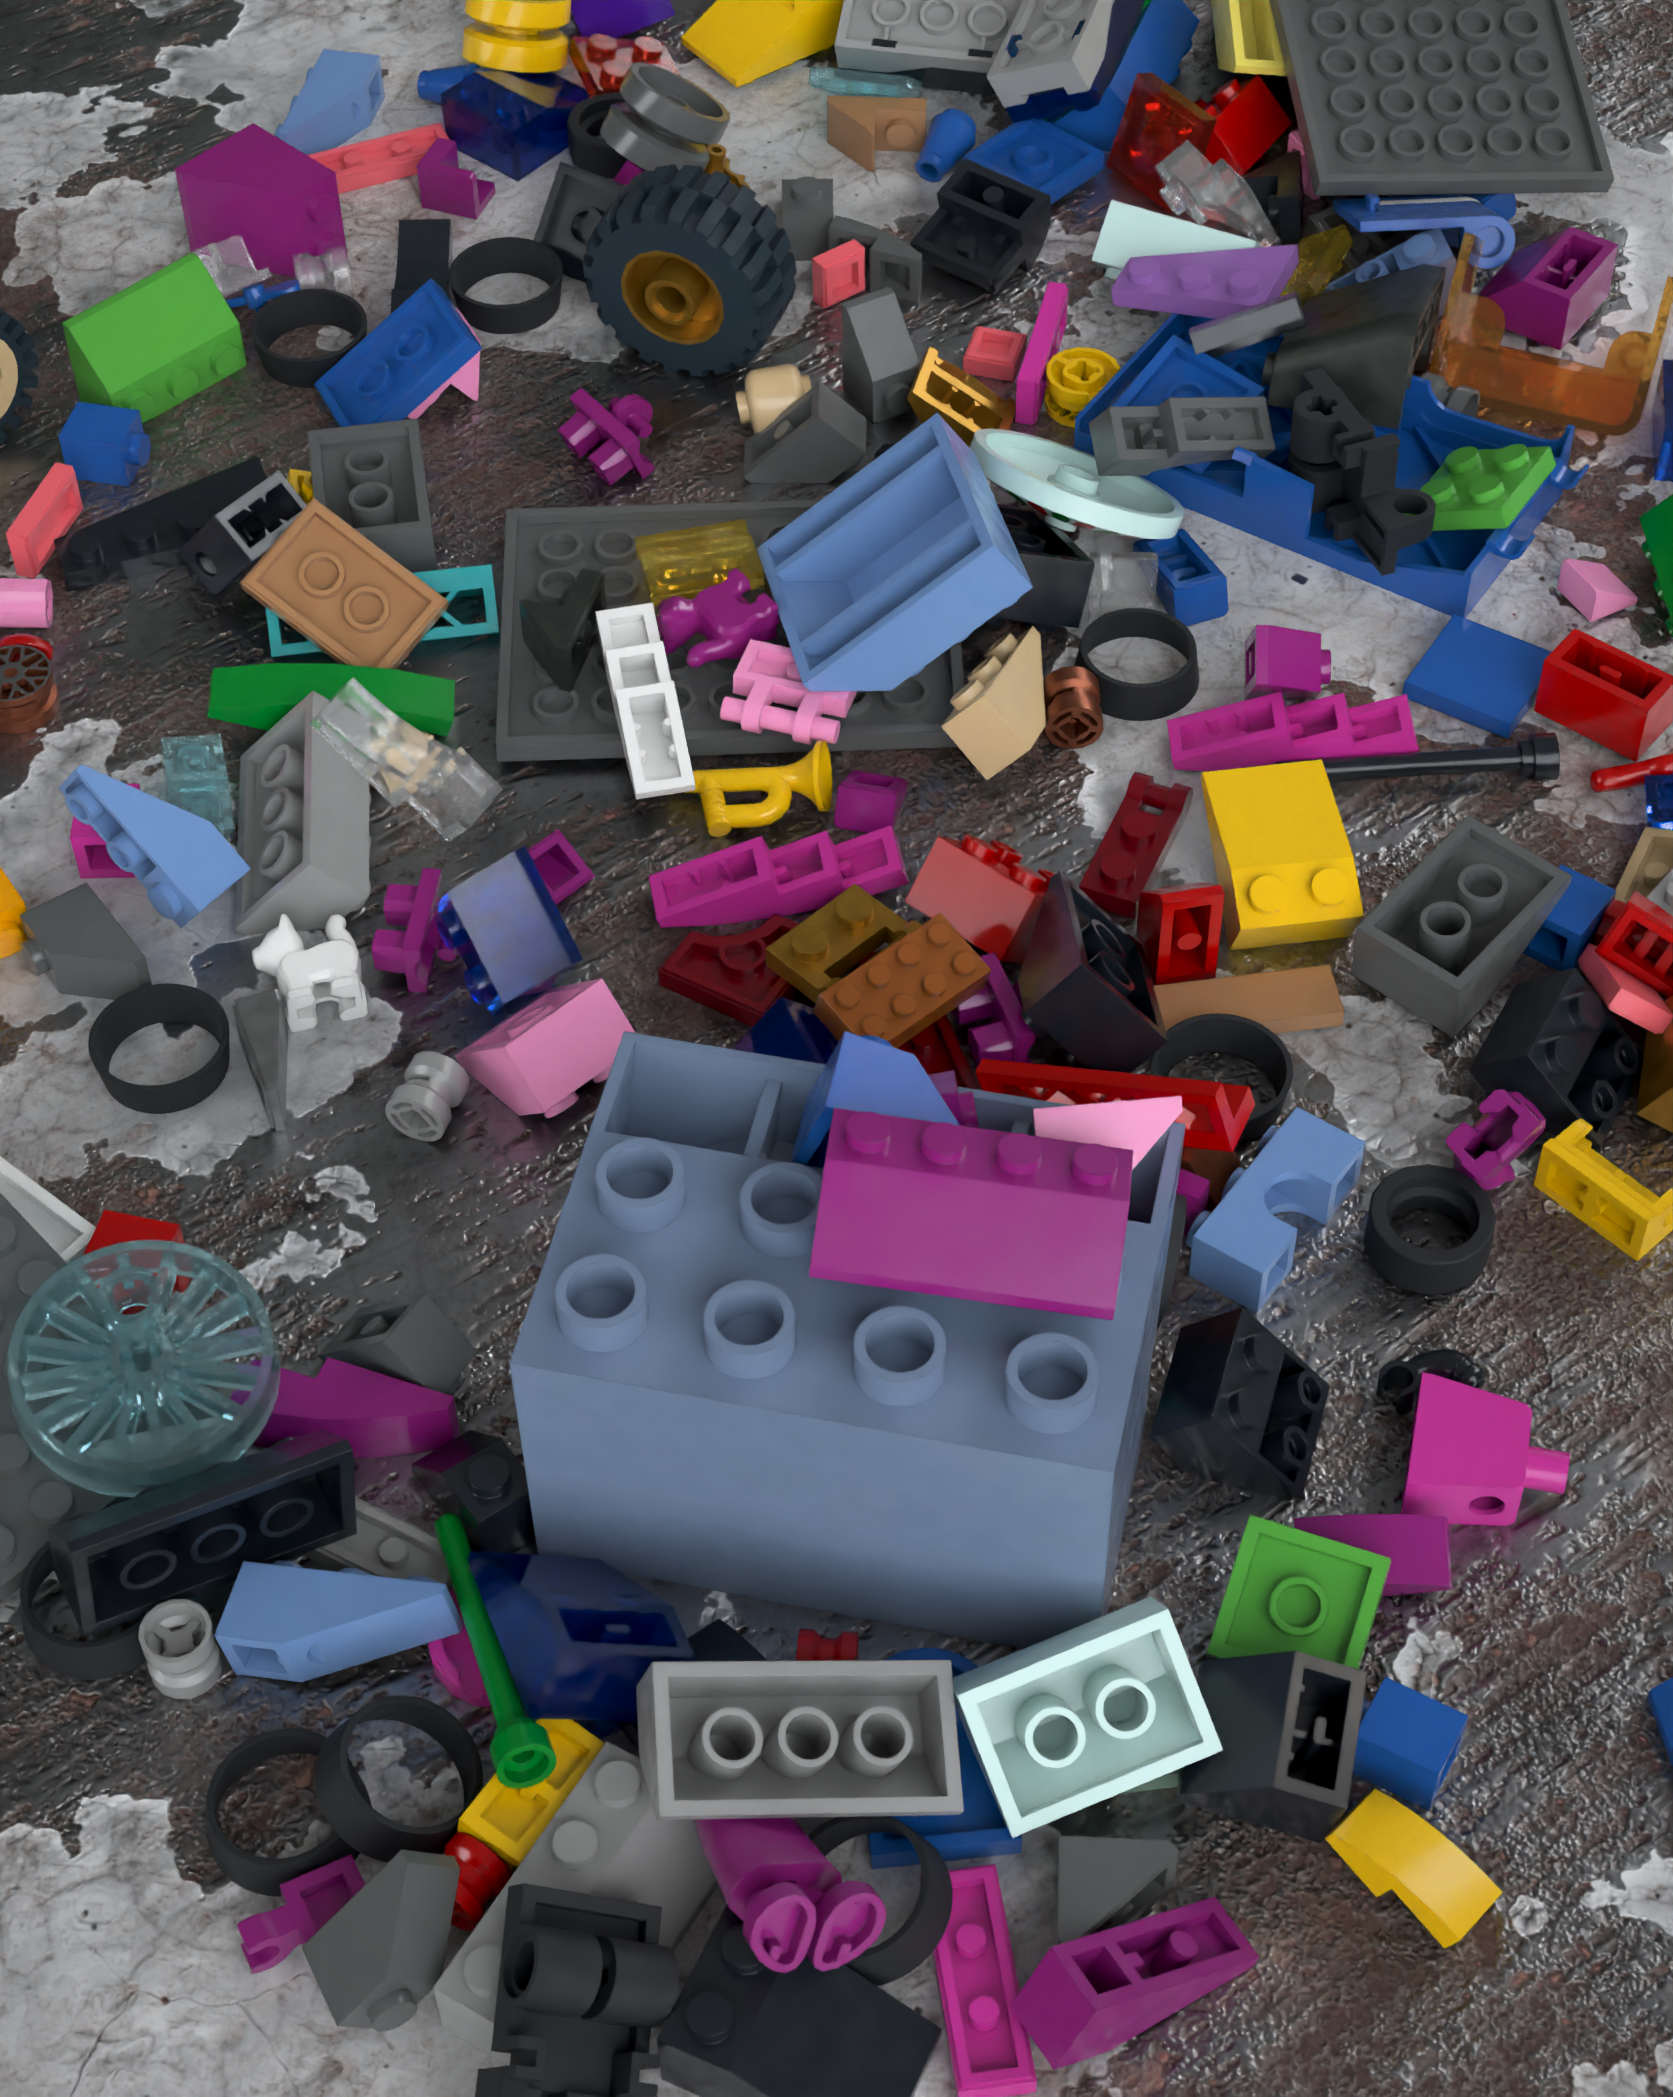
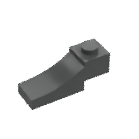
M1265 397L1168 398L1159 406L1108 407L1089 423L1098 476L1148 475L1152 471L1171 467L1229 460L1232 458L1234 449L1237 446L1256 453L1260 458L1266 457L1275 450Z

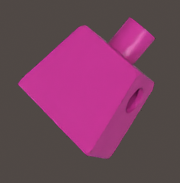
M1422 1372L1413 1416L1400 1514L1445 1516L1449 1520V1524L1508 1526L1516 1521L1524 1488L1564 1494L1570 1453L1529 1446L1532 1409L1527 1404L1441 1376Z

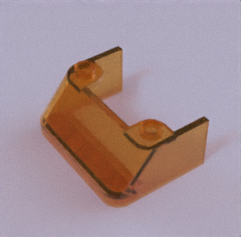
M1465 232L1429 372L1444 377L1447 384L1451 385L1453 389L1462 384L1477 389L1480 392L1479 406L1564 426L1571 424L1577 429L1608 436H1623L1633 431L1642 420L1662 365L1672 328L1673 277L1668 276L1653 333L1631 331L1622 334L1610 346L1604 368L1501 346L1506 327V319L1502 308L1492 299L1471 294L1484 241L1475 234Z

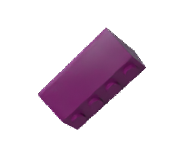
M834 1108L825 1157L809 1277L1113 1320L1130 1204L1133 1150L1031 1136L1023 1133L960 1126L947 1122H932L883 1115L875 1112Z

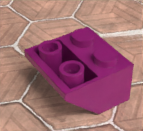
M1569 227L1517 251L1469 303L1467 314L1484 320L1493 326L1502 327L1530 338L1541 345L1550 346L1561 351L1607 298L1618 244Z

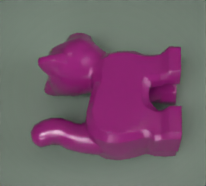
M734 568L728 572L725 581L702 590L692 599L680 596H670L663 599L658 605L656 621L667 655L676 651L696 633L706 638L707 641L693 646L685 658L690 667L700 668L705 663L723 658L734 659L742 657L750 639L765 642L777 637V624H779L778 606L765 593L757 596L756 601L749 604L742 594L751 589L750 582L740 570Z
M1504 1089L1494 1090L1478 1106L1480 1112L1484 1115L1474 1125L1470 1126L1462 1122L1446 1137V1144L1454 1152L1453 1169L1474 1179L1483 1190H1491L1499 1187L1504 1182L1513 1181L1516 1175L1510 1163L1522 1154L1545 1129L1546 1119L1532 1102L1519 1092H1508Z

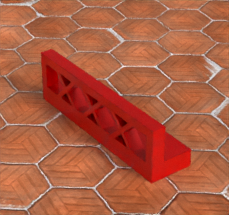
M983 1058L975 1071L983 1091L1067 1105L1181 1096L1183 1111L1174 1122L1186 1124L1183 1147L1233 1152L1255 1106L1250 1086L1222 1084V1082Z

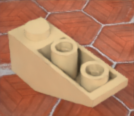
M1034 626L1017 638L1010 632L1006 633L984 652L983 655L987 659L969 673L967 679L970 682L951 698L950 703L955 708L941 726L986 780L1027 753L1046 726L1041 637Z

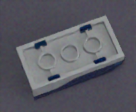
M1023 0L987 74L988 81L1013 123L1034 118L1037 120L1046 119L1053 115L1060 107L1074 105L1077 111H1087L1098 106L1141 13L1145 0Z

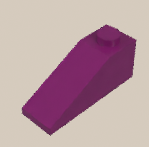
M1214 1896L1050 1947L1010 2006L1053 2070L1113 2050L1249 1970L1260 1957Z

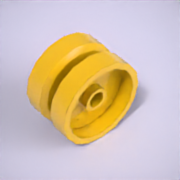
M465 0V13L476 20V22L464 27L462 57L469 62L487 68L523 73H545L567 67L568 37L557 29L570 23L571 0Z

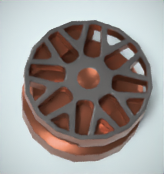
M24 645L0 647V663L3 664L0 665V733L12 735L29 733L43 727L54 718L60 707L59 693L54 682L51 662L45 653L34 647ZM15 653H20V660L18 662H12Z

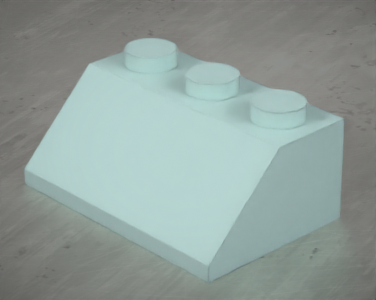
M1111 199L1092 261L1106 270L1104 278L1115 282L1130 257L1258 248L1262 246L1255 240Z
M1152 1596L952 1678L955 1706L972 1750L1012 1838L1223 1751L1169 1609Z

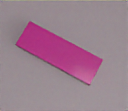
M1048 282L1017 378L1015 423L1034 425V422L1038 420L1046 392L1047 363L1054 355L1059 353L1067 328L1069 293L1067 284Z
M996 1864L948 1870L953 1891L952 1910L947 1928L942 1939L932 1952L956 2096L1007 2097L1035 2093L1037 2079L1028 2031L1010 2006L1019 1994L1020 1989Z

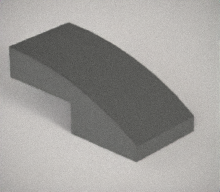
M836 215L829 226V250L855 239L865 247V277L870 278V292L890 286L895 292L896 298L919 303L922 298V254L908 243L886 231Z

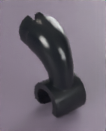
M1431 1350L1416 1355L1408 1361L1395 1360L1384 1364L1380 1369L1376 1395L1381 1396L1390 1387L1402 1388L1403 1391L1398 1398L1396 1411L1400 1414H1407L1416 1405L1422 1372L1481 1389L1485 1384L1486 1370L1481 1365L1473 1362V1356L1459 1350Z

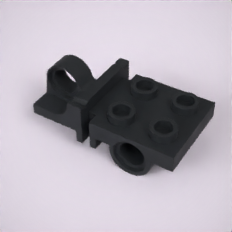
M1322 367L1302 372L1300 392L1293 403L1287 471L1315 485L1312 513L1325 512L1324 526L1327 530L1334 529L1333 538L1337 542L1352 538L1382 576L1394 573L1397 551L1424 541L1432 534L1436 509L1435 501L1425 492L1395 487L1399 456L1397 449L1400 446V439L1395 433L1376 438L1371 422L1360 415L1348 400L1343 388L1337 387ZM1401 513H1411V514H1415V515H1412V516H1411V515H1404V514H1401Z
M525 1883L508 1887L491 2051L511 2054L510 2065L478 2069L475 2097H657L658 2085L639 2082L640 2070L660 2068L661 2055L649 2054L651 2028L659 2027L667 2020L674 2007L679 1986V1968L676 1956L669 1947L659 1945L662 1907Z

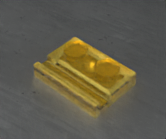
M1344 224L1301 239L1298 244L1299 263L1279 297L1296 291L1302 306H1304L1310 296L1324 293L1333 275L1341 269L1343 265L1342 260L1354 242Z
M746 519L635 537L636 556L640 561L641 573L653 606H658L663 599L670 596L692 599L702 590L725 581L728 572L734 568L740 570L748 578L751 585L750 590L764 587L763 569L751 534L747 531Z

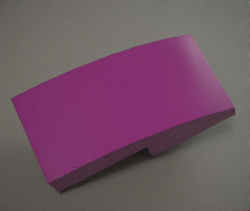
M1350 1514L1294 1518L1295 1529L1391 1558V1566L1382 1596L1452 1590L1449 1520L1445 1516Z

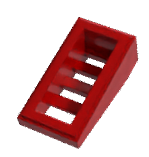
M1634 891L1601 939L1595 953L1669 999L1673 996V976L1666 971L1673 963V916ZM1638 922L1648 929L1634 948L1625 939ZM1660 936L1670 943L1657 962L1654 963L1646 955Z

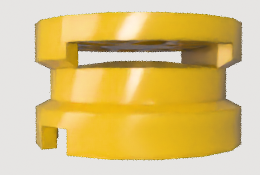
M1087 347L1066 349L1054 355L1047 363L1045 409L1048 415L1059 424L1075 428V417L1121 369L1116 359L1107 352ZM1068 410L1072 411V412H1070L1069 414H1067L1066 416H1064V417L1062 416L1066 411H1068Z

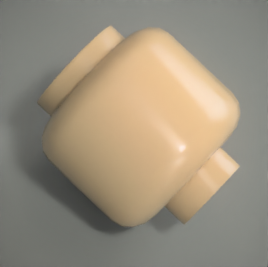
M793 364L749 371L745 378L746 390L735 392L740 423H751L754 434L764 430L780 413L811 389L809 374L800 375L798 368Z

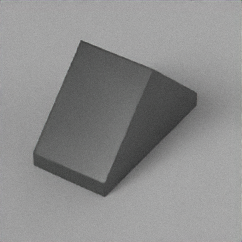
M1059 1835L1056 1864L1055 1945L1135 1921L1174 1886L1179 1850L1169 1840Z

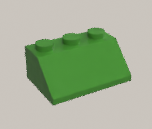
M193 252L62 323L80 402L139 410L142 424L247 366L240 324L203 262Z

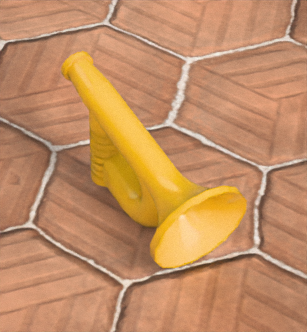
M817 741L805 757L785 766L693 771L695 790L683 792L700 794L708 833L713 837L725 836L732 828L761 827L774 823L789 809L792 791L810 799L819 811H829L832 800V766L829 748L826 741ZM764 791L768 793L766 800L755 804L726 805L724 792Z

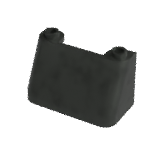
M1422 264L1310 296L1303 306L1307 326L1288 332L1281 342L1278 352H1268L1262 373V385L1270 386L1267 405L1293 410L1294 400L1300 392L1301 373L1322 367L1337 387L1343 388L1348 400L1363 418H1367L1372 425L1398 429L1404 411L1402 408L1405 392L1411 386L1413 370L1426 371L1430 362L1445 282L1446 267Z

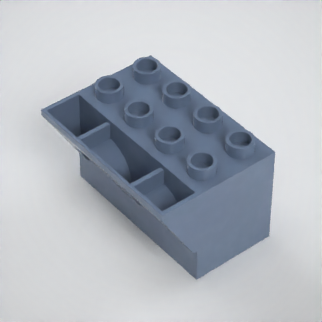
M624 1031L509 1362L538 1557L1019 1649L1027 1648L1107 1615L1145 1427L1151 1359L1156 1336L1186 1124L1173 1122L1132 1170L1129 1212L1113 1320L809 1277L824 1168L790 1162L807 1096L825 1064ZM958 1087L959 1093L973 1091L979 1128L1035 1136L1033 1108L1068 1106L1067 1104Z

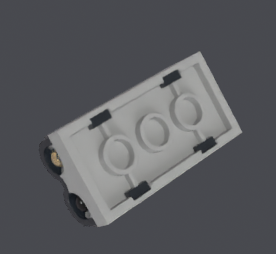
M844 0L834 45L840 78L979 94H996L987 79V74L1023 0Z

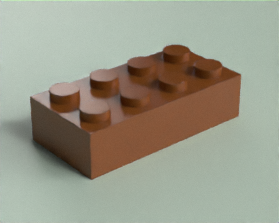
M940 912L820 993L813 1013L838 1042L846 1031L858 1036L871 1035L882 1038L889 1042L893 1048L897 1049L984 989L992 970Z

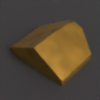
M929 347L923 355L907 396V400L921 424L938 413L968 447H970L977 430H1009L1016 412V401L1010 397L1006 401L1003 400L990 388L958 366L938 357L939 351L937 349Z

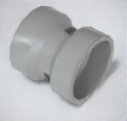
M422 1051L414 1055L404 1073L405 1084L396 1087L385 1107V1112L391 1124L401 1133L420 1141L434 1142L444 1134L452 1119L450 1109L460 1105L470 1087V1079L464 1068L455 1060L437 1052Z
M171 1599L156 1605L145 1615L139 1626L138 1639L154 1686L163 1695L174 1699H191L204 1694L216 1684L222 1673L223 1659L214 1636L215 1632L209 1614L199 1603L187 1599Z

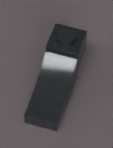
M451 219L399 220L397 268L394 289H391V313L431 278L444 290L452 302V288L449 282V269L452 264L453 248Z

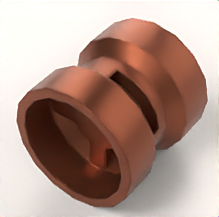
M1076 666L1062 667L1051 672L1043 681L1046 710L1045 732L1047 738L1051 743L1060 748L1067 749L1084 748L1093 744L1101 736L1104 729L1102 710L1099 706L1101 699L1097 677L1093 672Z

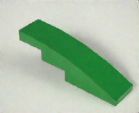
M268 663L213 668L210 676L207 717L267 731L312 691L369 723V737L378 739L386 738L391 724L447 737L454 722L455 680L396 669L333 663Z

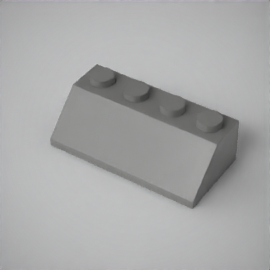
M314 691L310 692L240 756L237 853L251 870L236 882L234 930L244 935L267 933L279 925L281 914L288 916L296 931L325 929L331 915L338 914L345 917L351 911H357L364 905L371 891V881L369 880V850L371 846V837L369 836V806L371 803V794L369 793V764L371 761L369 723Z
M951 1660L652 1662L636 1686L639 1762L657 1820L960 1815L964 1811Z
M608 1741L605 1743L434 1985L433 1990L442 2028L506 2066L510 2065L511 2054L491 2051L509 1886L525 1883L662 1907L659 1945L669 1947L673 1952L675 1951L719 1884L705 1857L694 1820L656 1819L638 1757Z

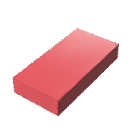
M55 462L7 530L6 536L16 575L34 579L55 551L54 540L66 535L83 510L73 466Z
M1588 943L1577 961L1580 964L1579 967L1607 1008L1656 1035L1657 1033L1663 1034L1673 1019V1013L1657 991L1595 953L1597 946Z

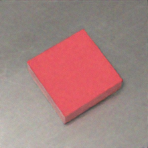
M855 239L812 258L813 301L821 308L825 309L865 290V247Z
M976 326L963 357V370L971 375L1014 382L1026 352L1027 335Z

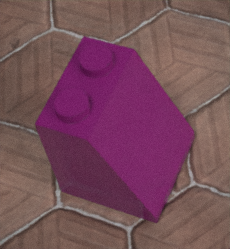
M252 123L175 168L190 251L199 256L200 259L310 281L348 257L335 172L256 124Z

